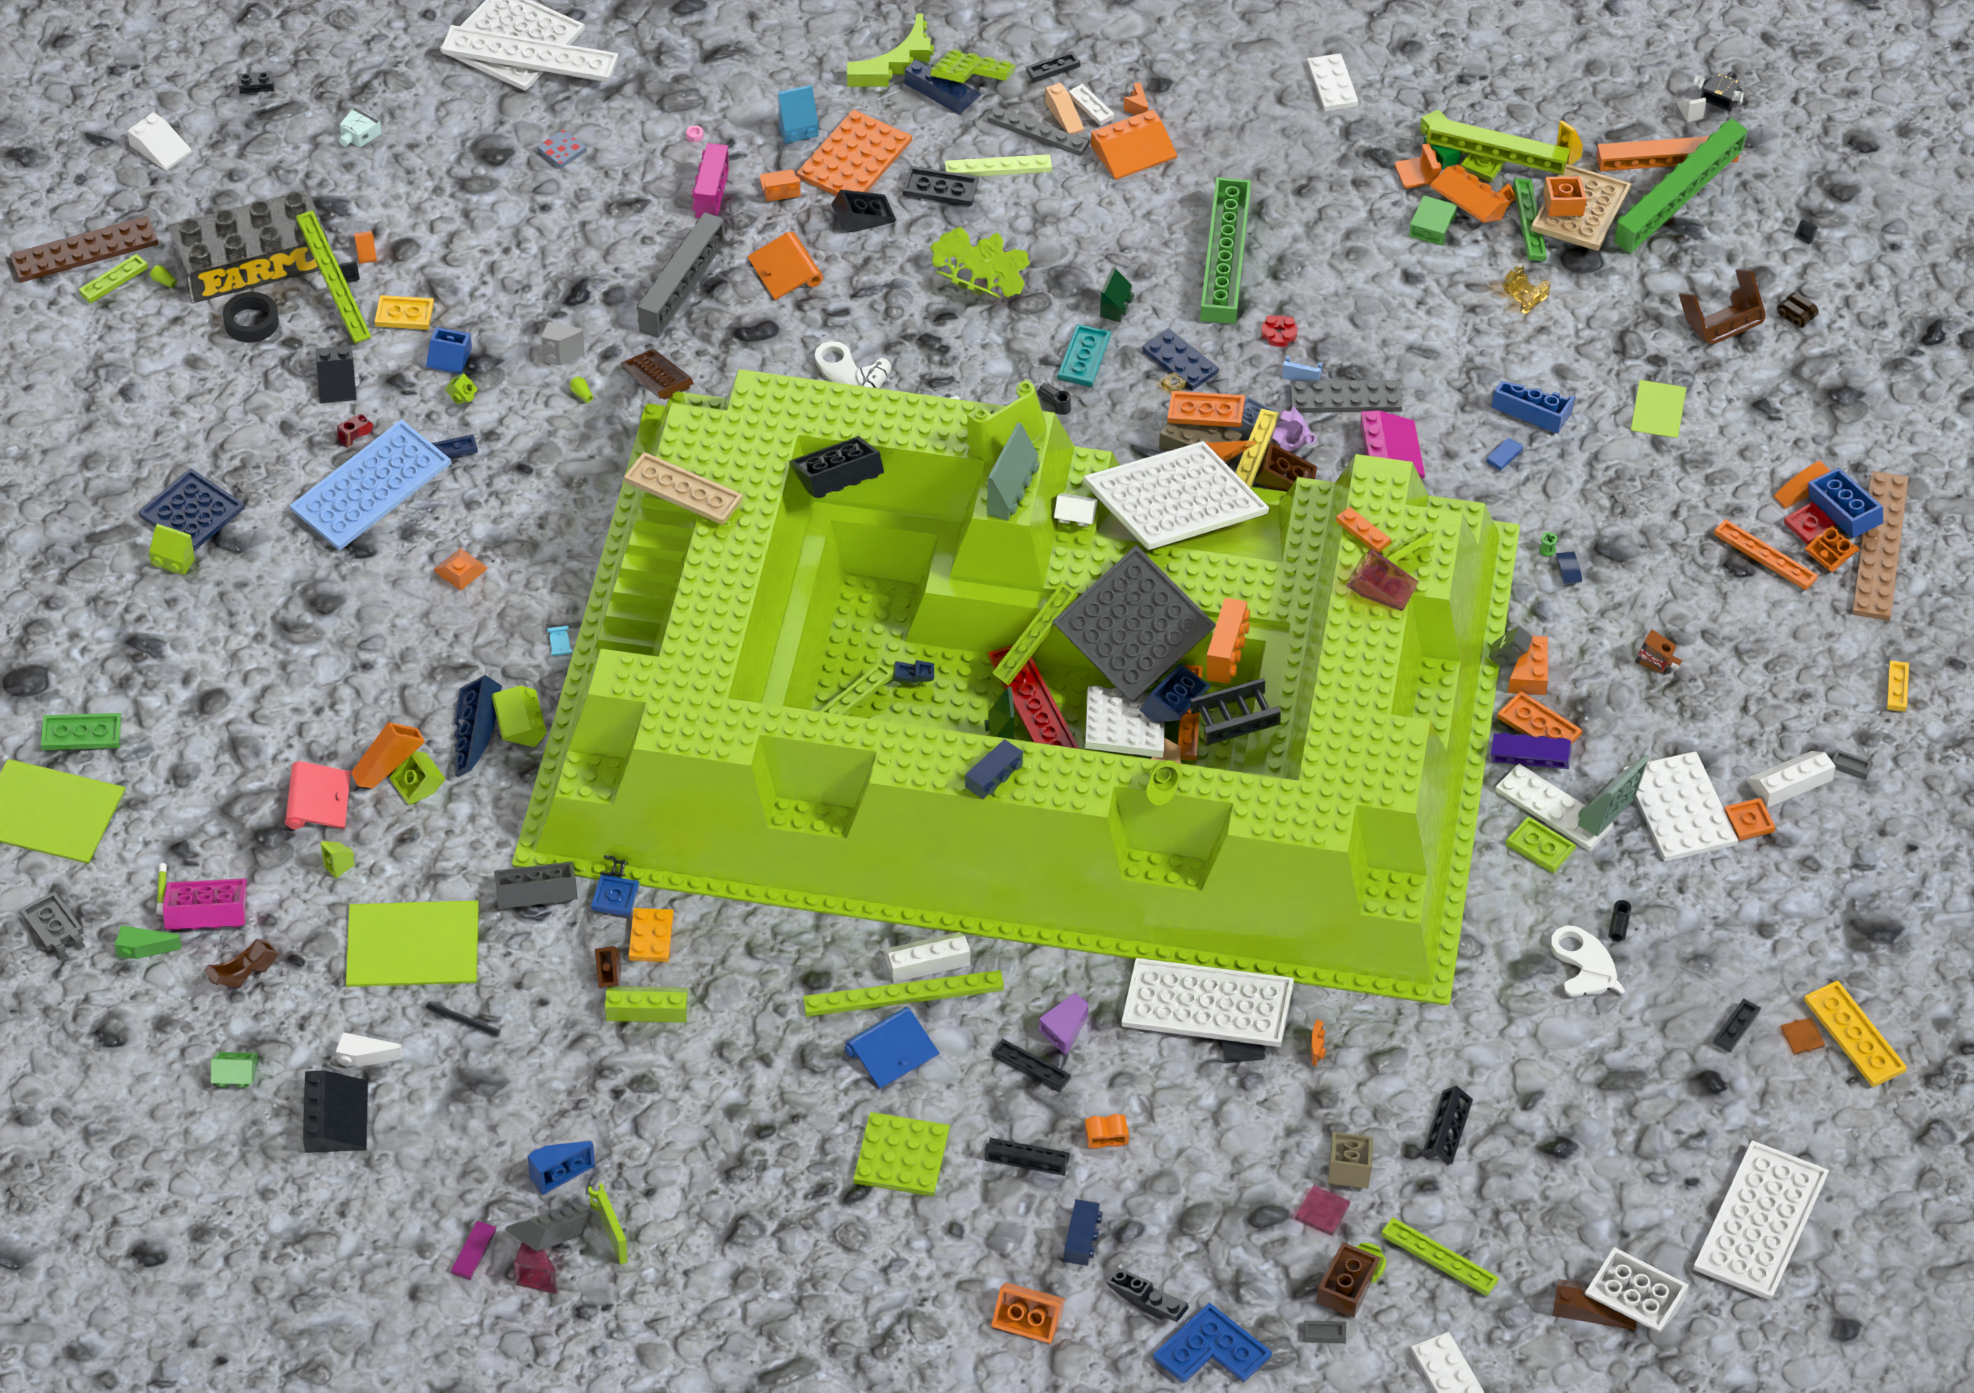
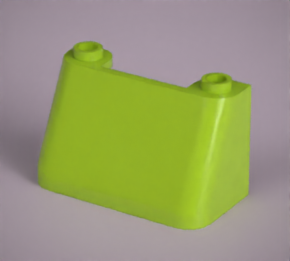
M1028 379L1019 383L1016 387V394L1020 398L997 412L991 414L986 409L978 408L967 414V445L988 464H995L1017 423L1022 424L1031 442L1046 434V422L1034 385Z

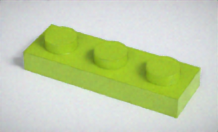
M1420 532L1378 557L1377 562L1379 566L1392 567L1398 564V560L1402 557L1407 558L1414 554V550L1428 546L1427 542L1434 539L1432 533Z

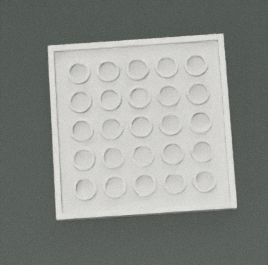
M485 0L460 26L570 45L585 30V24L532 0ZM448 55L524 91L544 73V71Z

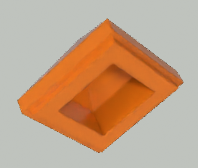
M1510 183L1498 191L1505 196V199L1510 201L1509 205L1516 200Z

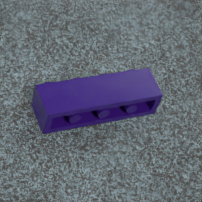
M1494 733L1491 749L1492 763L1569 769L1572 752L1571 740L1561 737L1553 739L1546 736L1531 737L1525 734Z

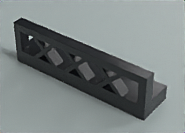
M1457 1085L1442 1091L1422 1152V1156L1426 1159L1438 1156L1447 1165L1453 1164L1473 1099ZM1460 1098L1465 1101L1463 1108L1460 1105ZM1455 1112H1457L1459 1118L1458 1124H1456L1454 1118ZM1450 1129H1452L1454 1135L1453 1140H1451L1449 1135ZM1444 1145L1447 1146L1448 1155L1443 1152Z
M991 1137L985 1147V1161L1065 1176L1070 1158L1069 1152Z

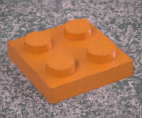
M1761 798L1725 806L1724 808L1738 841L1775 832L1776 827Z

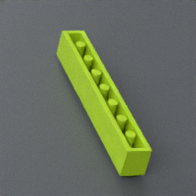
M1435 116L1432 117L1426 140L1427 143L1560 175L1564 174L1570 151L1569 148Z

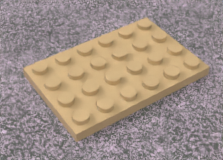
M1566 164L1564 174H1559L1558 177L1581 176L1587 199L1584 216H1548L1544 201L1531 226V231L1599 251L1631 189L1632 183Z

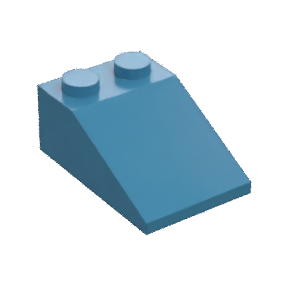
M812 84L778 92L779 131L784 143L787 144L819 136Z

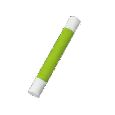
M165 863L159 864L157 915H163L167 871Z

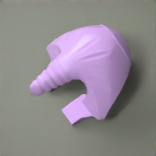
M1292 407L1291 411L1282 410L1279 418L1283 421L1277 422L1271 436L1277 442L1276 445L1287 451H1294L1306 444H1314L1316 436L1310 433L1309 427L1296 408Z

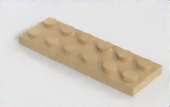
M643 452L624 476L625 483L721 525L725 524L743 501L742 494L646 452Z

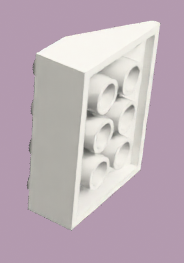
M1614 1247L1586 1290L1585 1295L1660 1333L1685 1301L1689 1285Z

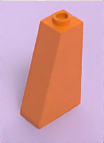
M388 722L352 770L351 774L356 784L360 787L375 788L421 747L425 740L418 728Z

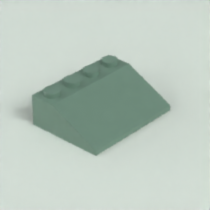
M1017 423L988 476L987 514L1009 521L1012 514L1016 513L1019 500L1022 501L1024 498L1025 487H1030L1032 475L1038 472L1040 466L1038 453L1021 423Z
M1644 756L1621 772L1615 779L1612 778L1607 787L1602 788L1597 797H1593L1587 807H1582L1578 814V817H1580L1578 826L1598 837L1635 799L1650 756Z

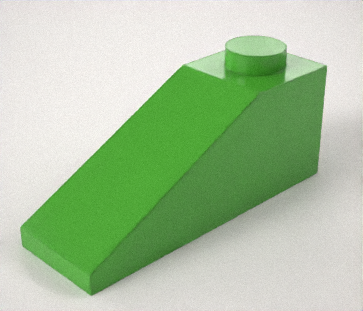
M121 925L115 942L117 956L125 959L144 958L180 950V935Z

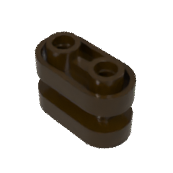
M1792 292L1786 297V300L1781 301L1777 305L1778 314L1799 328L1805 327L1810 320H1813L1819 314V310L1813 302L1796 292Z

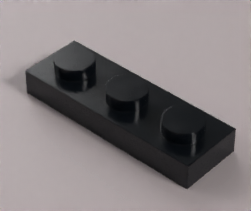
M1073 51L1026 66V72L1033 82H1037L1080 67V60Z
M1743 998L1715 1036L1713 1044L1731 1053L1760 1013L1761 1007Z

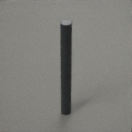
M430 1001L426 1005V1009L495 1037L500 1035L501 1030Z

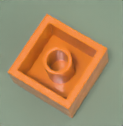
M1581 176L1546 177L1543 196L1548 216H1584L1587 199Z

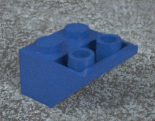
M436 327L430 339L426 368L462 374L472 350L471 333Z

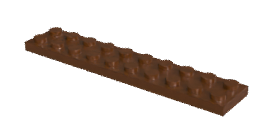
M654 348L620 363L624 371L659 399H669L673 396V393L677 391L684 392L694 384L688 374Z

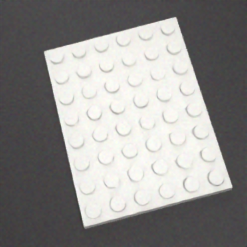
M1204 441L1093 473L1083 478V483L1147 550L1268 514L1269 507Z

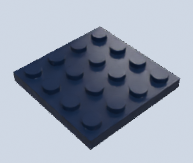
M190 468L139 510L138 514L139 517L154 527L160 524L191 535L193 550L195 551L245 509V505Z

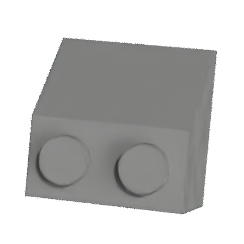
M553 322L547 323L541 337L543 362L563 365L584 356L583 329Z

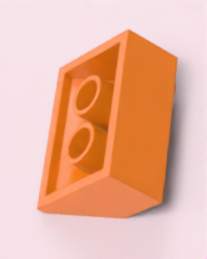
M1005 1282L1000 1287L991 1327L1051 1344L1061 1320L1065 1299Z

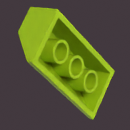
M608 987L605 1002L606 1021L687 1023L689 988Z

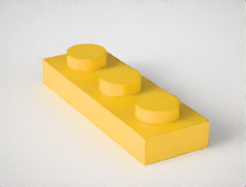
M1889 662L1887 710L1906 712L1909 663Z

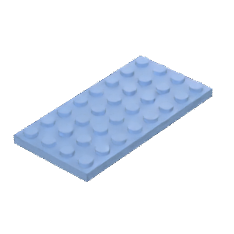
M401 419L292 503L290 508L340 551L451 464V459Z

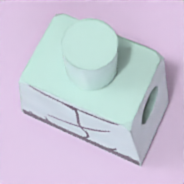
M354 107L340 124L341 137L339 142L345 147L349 143L362 147L381 134L380 121Z

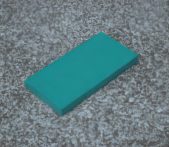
M1077 324L1057 374V380L1092 387L1112 332Z

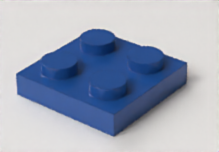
M601 875L591 904V910L630 917L640 886L639 881Z

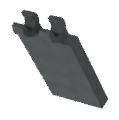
M55 891L19 909L22 917L48 951L54 949L60 960L68 957L65 952V945L72 941L78 951L85 948L82 942L84 939L81 936L84 933L83 928Z

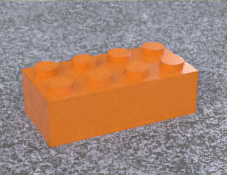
M1224 598L1207 652V680L1230 684L1231 678L1236 676V662H1240V649L1244 648L1246 637L1244 636L1250 630V622H1247L1250 617L1247 601Z

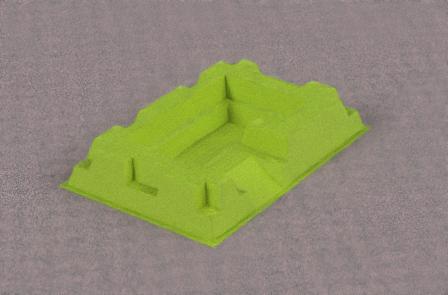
M738 369L726 398L677 391L667 400L665 406L656 404L645 405L625 475L643 452H646L742 494L743 501L725 524L721 525L625 483L623 479L513 857L512 866L514 868L572 861L575 877L599 880L600 872L610 873L614 865L613 861L604 859V855L608 857L613 856L617 860L622 861L624 859L625 862H628L623 872L626 876L622 878L639 881L642 887L952 933L960 932L972 936L1134 960L1141 958L1294 978V983L1445 1006L1450 1004L1500 667L1489 658V654L1494 641L1505 633L1520 531L1519 524L1492 520L1485 503L1428 495L1413 462L1355 454L1336 482L1297 477L1288 492L1251 487L1250 489L1269 507L1268 514L1147 550L1083 483L1084 476L1120 466L1112 451L1074 446L1054 412L1042 411L1046 422V434L1032 442L1038 453L1039 470L1037 473H1033L1030 487H1025L1024 498L1022 501L1019 500L1016 513L1012 514L1009 521L987 514L988 476L995 464L986 463L967 445V414L978 408L986 409L993 414L1005 407L1003 405ZM857 436L880 452L884 468L883 474H880L875 479L863 480L858 485L844 487L842 491L830 492L823 498H814L810 495L789 464L790 460ZM1060 493L1098 499L1093 523L1088 524V527L1077 525L1076 521H1070L1069 524L1058 522V518H1054L1057 496ZM1348 507H1351L1391 538V544L1378 554L1339 525L1336 522V516ZM1420 532L1432 533L1434 539L1427 542L1428 546L1414 550L1413 555L1407 558L1402 557L1398 560L1399 563L1392 567L1379 566L1377 562L1378 557ZM1136 545L1215 624H1217L1224 598L1247 601V609L1250 610L1249 621H1247L1250 622V630L1244 636L1246 637L1245 646L1240 649L1241 659L1240 662H1236V676L1231 678L1230 684L1207 680V652L1215 630L1214 628L1145 693H1152L1179 663L1183 665L1203 666L1202 679L1211 685L1204 695L1264 678L1265 694L1263 696L1269 708L1278 706L1281 711L1280 725L1211 745H1206L1204 741V727L1207 726L1200 713L1197 761L1180 760L1181 764L1179 763L1183 773L1172 800L1164 805H1154L1148 800L1146 795L1150 770L1154 764L1161 761L1149 759L1150 756L1137 757L1128 753L1085 748L1088 686H1101L1108 689L1116 687L1056 626L1053 627L1031 657L1080 749L1031 742L1015 709L1014 740L986 736L989 735V731L985 732L984 720H988L989 710L1005 691L1000 680L992 674L994 668L988 659V652L1014 645L1062 582L1079 594L1076 597L1077 599ZM916 660L934 663L933 681L912 683L893 681L892 678L848 715L819 712L879 662L892 672L895 661L914 664ZM1256 697L1245 699L1251 714L1262 711ZM1237 702L1226 705L1233 719L1243 716ZM1219 707L1208 710L1214 724L1225 722ZM1180 720L1164 721V737L1178 745ZM1006 739L1023 751V765L1019 770H1015L1006 782H1002L993 794L982 799L965 787V774L999 743ZM621 864L616 865L615 872L620 871Z

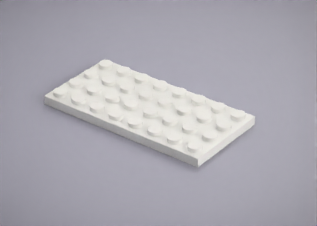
M1136 958L1122 1018V1027L1281 1047L1294 978Z
M1752 1140L1694 1264L1693 1270L1772 1301L1825 1183L1829 1170Z

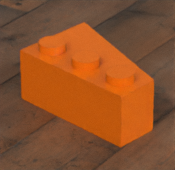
M1532 636L1528 652L1518 658L1511 674L1508 693L1518 694L1522 691L1525 694L1546 695L1548 684V636Z

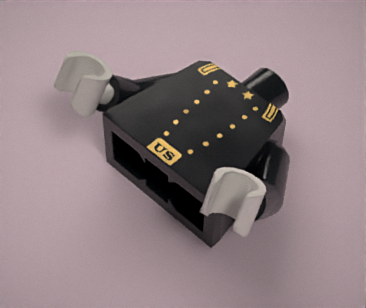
M1729 72L1727 75L1717 73L1714 77L1708 79L1696 75L1692 82L1693 85H1697L1698 88L1702 89L1701 98H1705L1706 103L1727 111H1732L1735 101L1742 103L1744 100V93L1739 87L1740 81L1737 80V76L1732 72Z

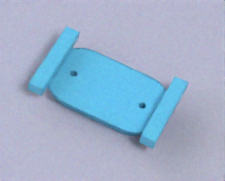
M568 626L547 628L548 633H551L552 656L573 654L572 649H570L568 633L566 632L569 630Z

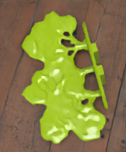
M958 227L951 232L941 235L939 241L933 242L932 246L929 247L933 253L931 260L933 266L943 267L947 265L951 270V274L936 271V274L951 280L952 283L965 290L967 287L979 296L984 293L1000 299L998 294L991 291L996 286L1001 288L1002 293L1007 298L1014 294H1021L1025 282L1018 272L1024 270L1030 264L1026 251L1014 248L1011 251L1004 252V241L998 232L991 235L989 239L979 240L977 246L974 247L970 244L969 235L962 227ZM951 257L956 258V268H954V264H951ZM967 268L971 270L972 276L969 282L957 278V273L960 269ZM986 278L987 288L985 289L973 284L975 279ZM995 278L999 279L997 283H993Z

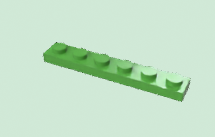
M1515 178L1513 187L1528 260L1545 261L1547 254L1543 234L1531 231V226L1538 214L1532 180Z

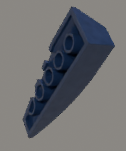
M486 675L461 687L459 690L454 724L457 725V730L454 731V735L457 738L455 751L458 752V755L455 757V776L457 777L470 772L476 765L488 744L497 718L491 696L493 693L500 692L502 685Z

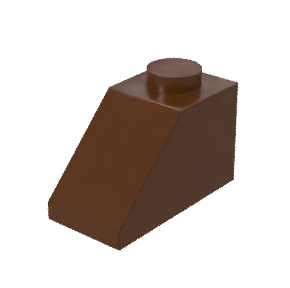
M615 946L596 948L595 957L599 989L619 986L621 975L619 949Z

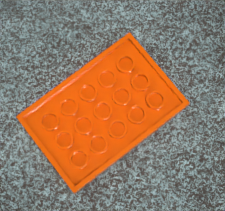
M853 109L796 172V177L799 176L800 180L835 196L840 189L868 192L912 142V135Z

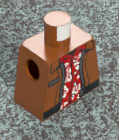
M1651 629L1636 657L1635 663L1663 673L1667 666L1678 670L1683 660L1673 656L1677 648L1675 644Z

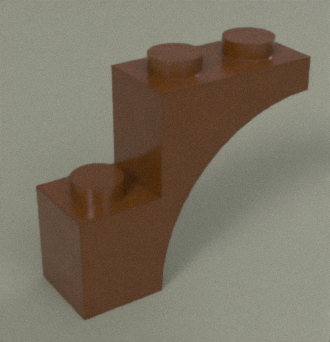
M255 939L237 957L217 965L208 964L204 971L209 976L210 982L215 985L221 984L229 988H240L252 971L266 972L279 953L268 941Z

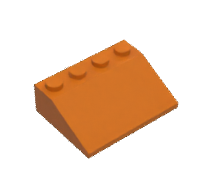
M1153 109L1091 131V148L1115 180L1177 158V153L1167 131Z

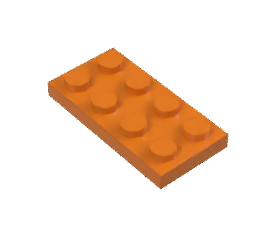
M1172 391L1167 421L1168 423L1241 427L1245 395Z
M1522 691L1501 709L1497 715L1499 720L1521 734L1531 737L1546 736L1553 739L1561 737L1571 740L1572 745L1582 735V729Z

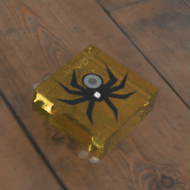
M1173 372L1161 381V386L1172 393V391H1180L1187 386V381Z

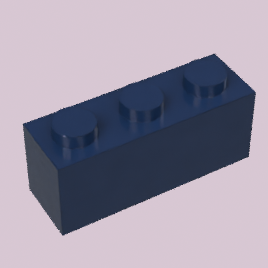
M1004 739L965 774V787L982 799L993 794L1002 782H1006L1015 770L1017 771L1022 767L1023 751Z
M1075 1199L1064 1248V1262L1088 1266L1090 1258H1094L1095 1246H1093V1241H1097L1099 1236V1229H1096L1097 1224H1101L1103 1212L1100 1211V1203Z

